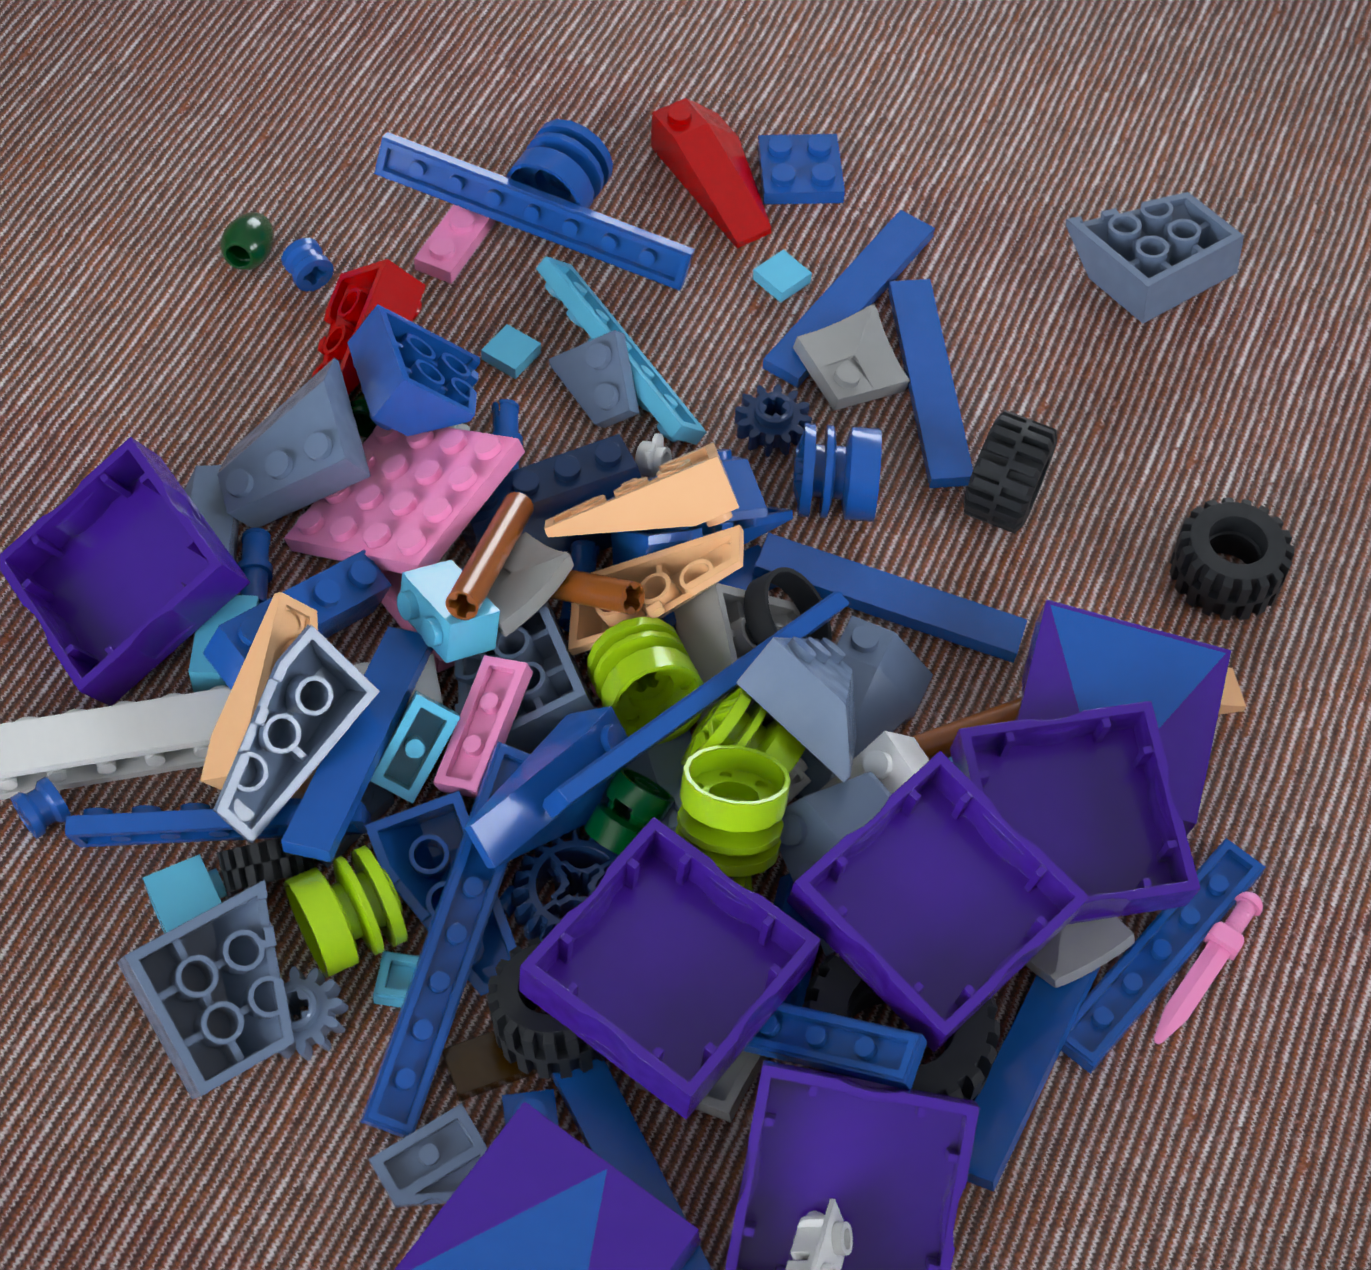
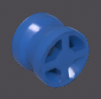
M301 238L294 241L284 250L281 257L282 265L292 274L294 283L302 291L317 290L327 284L332 278L334 272L333 264L327 256L323 255L322 248L315 239Z
M47 777L38 780L35 789L30 792H18L10 798L24 825L36 839L46 833L49 825L54 822L64 823L66 816H71L62 796Z

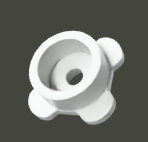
M655 433L652 441H642L636 451L635 462L638 465L641 476H648L649 479L656 477V473L660 471L658 466L672 460L671 450L664 447V437L661 433Z

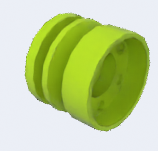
M642 616L621 621L607 629L597 639L587 658L588 677L602 701V706H611L628 737L704 684L673 626L658 618ZM702 712L658 744L669 742L686 733L697 722Z
M738 685L725 698L719 700L698 724L692 734L691 742L683 754L681 765L684 766L688 757L701 749L717 745H735L760 750L776 758L787 768L788 774H790L806 747L776 719L766 726L762 725L767 711L756 701L747 709L752 697Z
M717 745L697 751L688 757L683 767L680 790L682 804L677 813L678 825L675 833L711 858L728 877H747L766 871L776 863L780 853V838L784 828L782 818L787 808L791 782L787 768L776 758L760 750L743 746Z
M365 845L351 852L356 874L343 856L333 860L334 875L337 883L330 885L325 876L316 867L284 881L285 892L298 927L316 964L326 978L359 963L356 939L362 938L365 945L374 955L385 951L380 929L393 947L408 941L402 915V905L396 889L385 869L379 865L372 852Z

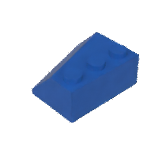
M377 304L347 342L353 359V365L360 380L361 390L370 411L369 415L373 422L382 429H394L406 436L470 422L475 416L477 392L473 389V386L479 378V373L475 369L480 364V357Z

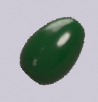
M257 212L245 213L235 218L225 228L221 237L220 248L226 262L240 270H251L260 266L268 258L273 246V226L265 215Z

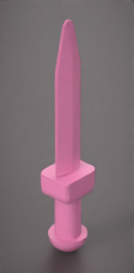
M1253 892L1238 894L1235 898L1237 905L1225 923L1217 922L1212 926L1204 940V943L1207 945L1164 1008L1154 1036L1156 1044L1163 1043L1188 1020L1228 959H1235L1244 944L1243 931L1253 916H1260L1262 913L1263 903L1257 894Z

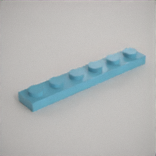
M545 256L536 270L546 281L544 285L546 290L553 297L564 303L568 308L567 316L573 323L584 328L590 336L588 341L613 330L625 334L638 405L651 413L659 422L657 424L659 432L672 442L679 440L697 445L707 432L575 268L571 264Z

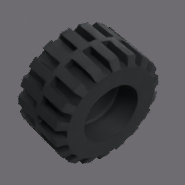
M1007 410L1001 413L994 421L974 466L963 501L964 514L1014 534L1021 529L1031 512L1049 468L1057 444V430Z
M1223 498L1221 503L1213 499L1205 502L1203 508L1197 506L1191 511L1189 518L1186 517L1171 556L1170 576L1171 579L1176 580L1174 587L1178 594H1186L1185 602L1191 607L1195 605L1202 607L1201 613L1211 616L1212 612L1220 614V619L1230 620L1232 615H1236L1239 620L1249 619L1251 612L1257 616L1265 612L1267 605L1272 606L1276 601L1292 564L1294 546L1290 545L1292 537L1289 530H1282L1284 524L1278 516L1273 518L1269 516L1270 510L1261 505L1259 508L1251 505L1252 501L1242 499L1241 503L1234 502L1233 498ZM1216 553L1235 556L1245 564L1228 562Z
M539 937L528 940L529 947L522 949L520 946H517L509 951L511 958L509 961L504 959L499 961L495 967L497 975L490 976L488 983L490 993L487 995L488 1006L498 1047L502 1048L504 1057L510 1064L517 1061L519 1070L526 1074L535 1069L538 1071L539 1078L550 1079L552 1073H560L561 1079L572 1077V1071L579 1068L585 1073L593 1069L592 1061L594 1059L603 1062L606 1058L550 1014L534 1012L538 1005L519 991L520 965L541 943Z

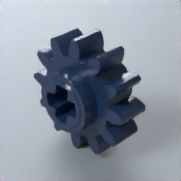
M776 384L773 392L769 393L766 392L764 387L759 385L757 386L756 398L749 394H743L741 406L735 408L734 423L737 424L736 436L740 439L749 437L748 450L750 451L761 445L764 446V453L767 457L772 454L773 448L778 447L784 455H789L790 443L797 446L803 434L804 424L812 423V417L808 416L810 404L809 402L797 403L798 391L796 390L789 392L788 395L782 394L780 384Z

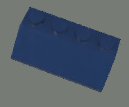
M620 434L510 471L461 533L470 551L473 553L505 496L512 492H519L528 496L534 506V511L521 535L527 532L544 545L558 551L567 552L570 555L571 544L576 540L592 541L595 543V546L600 547V551L612 547L611 533L547 537L544 530L545 520L593 497L605 495L606 499L614 497L613 491L622 486V483L633 478H641L638 465Z

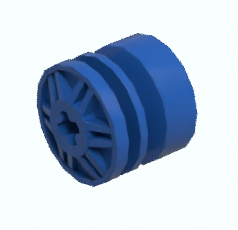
M555 119L546 122L541 127L506 177L589 209L593 200L612 176L613 161L609 150L601 139L588 128L571 120Z
M804 424L803 434L795 451L793 492L797 502V516L809 517L812 497L820 498V518H827L832 499H841L844 520L874 521L881 471L882 431L880 428L851 426L846 445L838 446L834 425L826 426L824 444H816V424Z

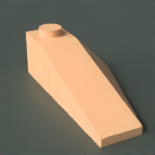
M713 442L658 466L660 471L656 473L657 477L648 480L647 477L633 478L622 483V486L613 491L615 497L608 501L605 495L596 496L545 520L544 530L547 537L688 527L697 526L706 522L707 527H712L732 518L731 511L738 509L739 505Z
M737 525L591 572L639 582L644 588L645 600L642 608L632 615L571 603L568 651L572 655L591 650L593 644L607 629L623 620L642 616L662 619L743 567L744 530L742 527Z
M282 592L274 593L211 734L200 779L201 782L222 790L276 661L307 625H312L318 630L317 610ZM318 766L291 798H303Z

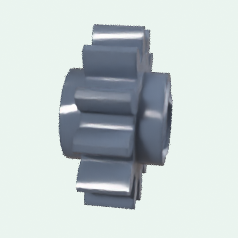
M294 966L291 967L289 973L290 981L284 983L295 1043L278 1053L283 1058L289 1059L294 1054L296 1048L297 1052L308 1061L311 1060L313 1055V1045L318 1044L326 1051L332 1049L331 1042L326 1037L330 1031L334 1033L345 1032L344 1026L335 1019V1015L345 1013L349 1010V1007L342 999L335 998L340 993L341 987L333 979L325 981V975L315 967L308 973L306 979L304 974ZM307 1006L308 1011L300 1012V1007ZM301 1014L302 1018L295 1021L293 1016Z

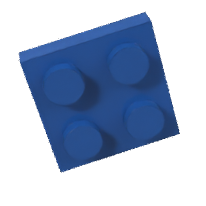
M837 134L758 135L757 149L763 205L844 202L845 189Z

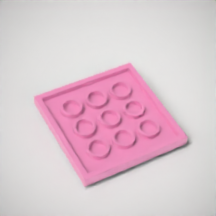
M377 425L373 433L362 445L371 476L314 502L298 518L297 523L284 537V540L291 551L343 561L365 550V555L374 561L379 569L401 574L405 571L436 564L522 457L525 450L519 438L449 427L406 436L394 429L385 430Z

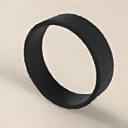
M780 567L754 579L748 585L744 595V614L748 630L756 646L778 631L769 608L768 591L770 583L781 588L792 599L801 615L822 600L814 586L798 571L788 567ZM830 621L808 637L816 638L820 641L825 637L832 641Z

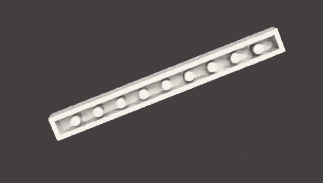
M433 654L430 655L406 707L416 690L443 704ZM363 662L354 666L364 675L370 663ZM220 685L206 691L188 694L171 693L157 699L138 702L121 701L113 706L89 710L72 709L64 714L39 718L23 717L14 722L0 724V800L9 799L18 792H30L35 789L36 782L43 777H47L57 790L202 767L205 763L211 734L231 690L227 685Z

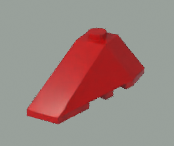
M687 98L653 111L651 148L733 245L738 249L771 234L772 227L740 139L717 112Z
M389 259L340 274L324 316V321L330 324L328 337L324 336L319 340L317 350L324 355L323 362L315 369L312 377L332 359H337L349 396L360 383L347 343L377 304L412 322L421 310L422 302L420 300L426 285Z

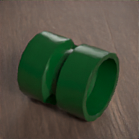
M623 768L615 774L605 791L609 799L608 802L597 804L584 828L595 841L620 855L653 817L662 822L675 800L667 790L653 780L634 770Z

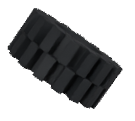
M283 837L217 852L226 892L254 886L263 880L267 883L299 875L314 868L313 859L283 852L281 843Z

